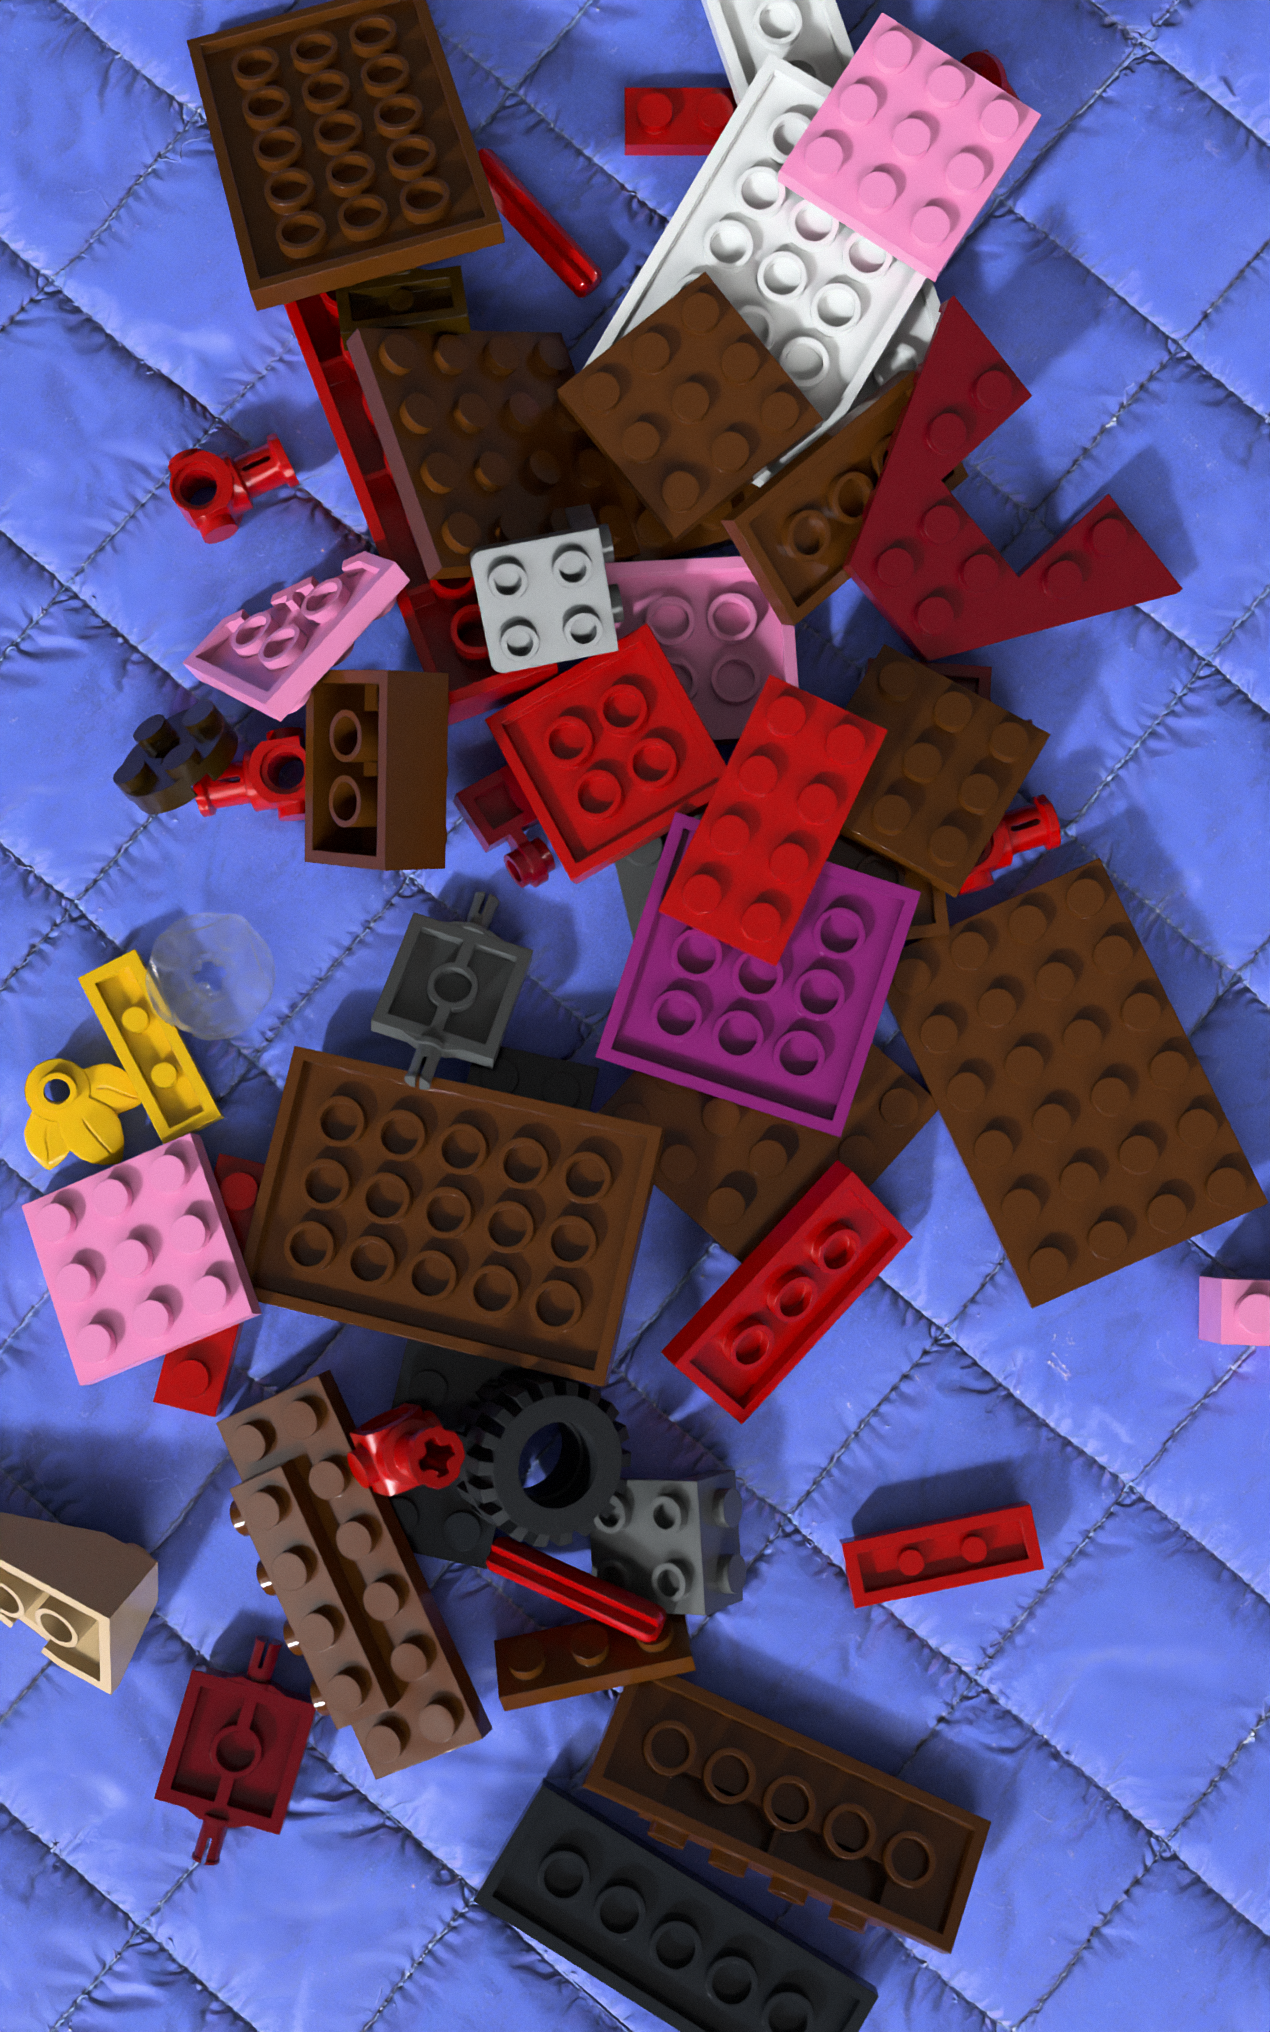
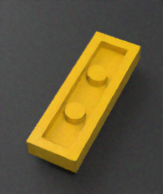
M134 949L78 978L163 1144L189 1133L194 1134L225 1118L137 950Z

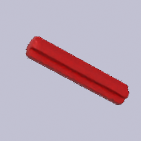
M485 147L480 149L478 155L497 210L577 297L585 298L590 295L602 282L600 267L492 149Z
M497 1537L491 1545L490 1556H487L486 1565L490 1571L641 1641H656L666 1620V1610L662 1606L510 1537Z

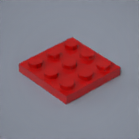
M647 623L617 640L619 651L590 656L485 719L570 880L575 884L582 882L669 832L675 812L695 817L705 811L727 766L656 636Z

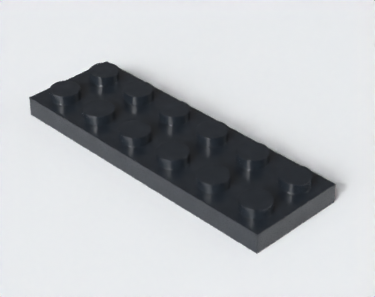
M544 1778L475 1891L474 1902L680 2032H859L879 1997L876 1986Z

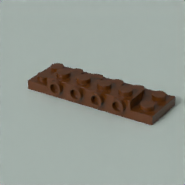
M330 1369L217 1422V1427L242 1480L241 1483L229 1489L234 1499L230 1505L232 1524L241 1535L250 1536L260 1557L256 1567L258 1582L265 1593L270 1596L277 1595L287 1617L283 1625V1636L286 1645L293 1654L297 1656L304 1655L314 1679L310 1685V1696L315 1709L323 1716L330 1715L337 1730L349 1725L352 1726L376 1780L483 1739L493 1728L388 1496L375 1493L372 1486L367 1489L363 1488L357 1482L349 1467L347 1454L356 1449L350 1432L357 1428Z
M675 1675L621 1686L582 1784V1787L638 1812L637 1816L651 1822L647 1834L666 1845L684 1850L687 1840H690L711 1850L707 1862L726 1873L744 1878L747 1868H750L770 1877L771 1880L767 1890L784 1900L805 1906L807 1897L810 1896L830 1905L831 1909L828 1919L844 1928L865 1934L868 1924L875 1927L883 1926L941 1954L952 1953L991 1825L989 1820Z

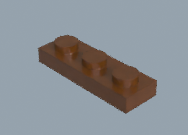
M666 1613L665 1624L656 1641L651 1642L641 1641L596 1619L494 1640L498 1694L504 1711L696 1670L686 1614Z

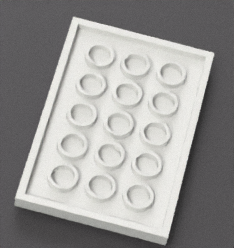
M769 52L584 366L585 368L701 274L706 272L824 419L821 428L752 482L758 487L766 483L849 413L928 279L778 182L779 170L833 88Z

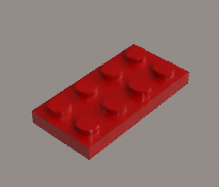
M769 675L658 912L776 967L888 730L773 675Z
M836 1160L666 1345L661 1353L732 1417L743 1424L913 1237L855 1173L839 1160Z

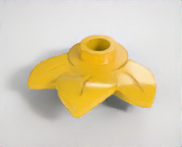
M51 1058L37 1064L30 1071L24 1087L26 1102L32 1110L24 1130L27 1148L32 1156L47 1170H51L59 1165L70 1151L92 1164L112 1165L120 1163L124 1152V1135L121 1121L117 1115L131 1110L142 1103L126 1071L109 1063L96 1064L82 1069L77 1063L65 1058ZM53 1079H61L68 1084L70 1094L63 1101H52L45 1094V1085Z

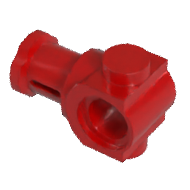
M276 432L267 435V443L234 458L227 451L215 455L199 448H191L176 454L169 461V465H167L171 473L169 489L172 499L190 526L200 531L204 542L207 544L218 543L233 536L238 531V526L242 521L244 513L254 509L253 498L284 484L291 488L300 484ZM212 487L217 489L215 496L207 504L200 506L190 504L195 492L201 488Z
M286 727L271 730L266 733V741H261L255 749L244 751L243 760L231 762L225 772L215 782L206 773L200 781L192 785L193 790L198 795L195 797L202 816H213L218 808L251 803L256 812L277 808L280 821L304 820L306 761L304 729L300 727ZM294 760L302 761L304 764V776L301 782L290 789H281L278 782L281 768L288 762Z
M1044 794L1032 797L1029 805L1007 811L959 891V896L967 895L993 885L995 882L991 871L1010 866L1014 854L1039 846H1044L1047 850L1060 846L1061 836L1058 817L1052 803Z
M404 1403L397 1408L383 1412L366 1421L358 1429L350 1432L356 1449L347 1454L349 1467L357 1482L365 1489L372 1486L375 1493L386 1496L405 1492L421 1484L434 1489L448 1486L459 1476L460 1467L465 1458L463 1443L456 1433L444 1430L439 1419L432 1411L426 1410L423 1412L420 1405Z

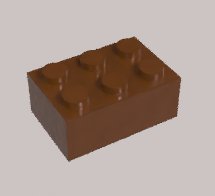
M328 670L312 687L311 695L306 702L305 862L382 871L445 869L447 841V744L450 707L448 698L449 673L398 670Z

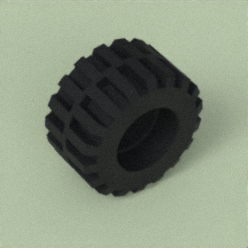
M523 1368L521 1376L511 1371L497 1376L499 1387L495 1389L487 1384L483 1385L475 1393L481 1400L475 1409L465 1405L459 1416L467 1421L464 1431H454L463 1443L465 1458L458 1476L463 1481L456 1486L460 1495L472 1504L471 1509L480 1517L520 1542L523 1539L532 1546L546 1547L548 1540L558 1546L573 1543V1531L586 1537L597 1529L593 1520L599 1514L605 1518L611 1515L616 1507L609 1501L615 1491L623 1494L628 1480L620 1477L622 1467H631V1452L621 1448V1443L628 1440L629 1435L626 1425L615 1420L619 1415L618 1410L612 1402L601 1398L602 1393L573 1379L529 1368ZM557 1422L562 1437V1448L555 1468L538 1484L522 1488L519 1480L518 1465L525 1444L540 1428Z

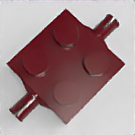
M256 1636L247 1672L229 1673L201 1664H196L191 1671L154 1799L184 1807L197 1818L203 1820L195 1850L192 1853V1859L198 1863H201L205 1857L210 1838H212L205 1865L219 1864V1857L228 1827L250 1826L280 1835L284 1828L317 1710L312 1703L311 1696L287 1690L276 1681L271 1680L280 1648L283 1645L278 1639L273 1638L269 1643L263 1663L269 1637Z

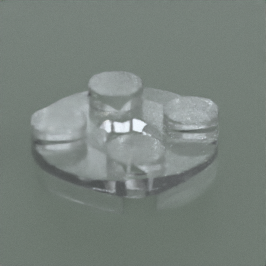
M216 912L192 914L171 924L155 940L145 974L149 1000L160 1018L172 1027L176 1025L182 1031L193 1033L192 1037L203 1040L230 1038L251 1027L268 1005L276 979L272 953L261 935L252 929L248 920L237 914L223 915ZM212 961L216 967L222 966L226 970L228 975L224 976L221 980L222 989L212 991L207 982L196 983L193 975L201 971L202 962Z

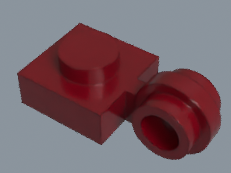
M509 765L502 767L455 794L453 803L486 853L508 842L511 852L504 855V863L518 886L524 888L531 884L533 887H538L548 881V873L555 870V861L550 850L540 838L535 837L529 841L524 834V831L538 824L539 820Z

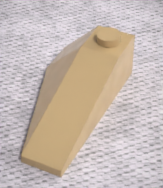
M0 1512V1621L11 1628L20 1619L48 1641L41 1653L63 1669L112 1695L120 1685L157 1604L158 1561L153 1559L141 1546L134 1543L125 1544L104 1532Z

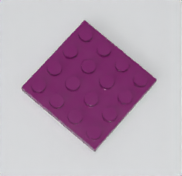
M675 812L595 1057L841 1138L921 892L826 861L776 967H773L658 912L701 821Z

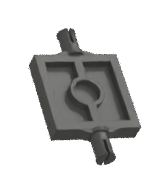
M476 892L474 894V900L465 922H443L417 913L412 915L371 1019V1031L405 1041L416 1049L408 1072L404 1077L405 1082L412 1087L416 1086L419 1078V1089H430L441 1057L458 1058L489 1069L494 1067L531 965L533 950L503 941L489 930L495 911L500 904L497 897L490 893L486 904L485 892Z

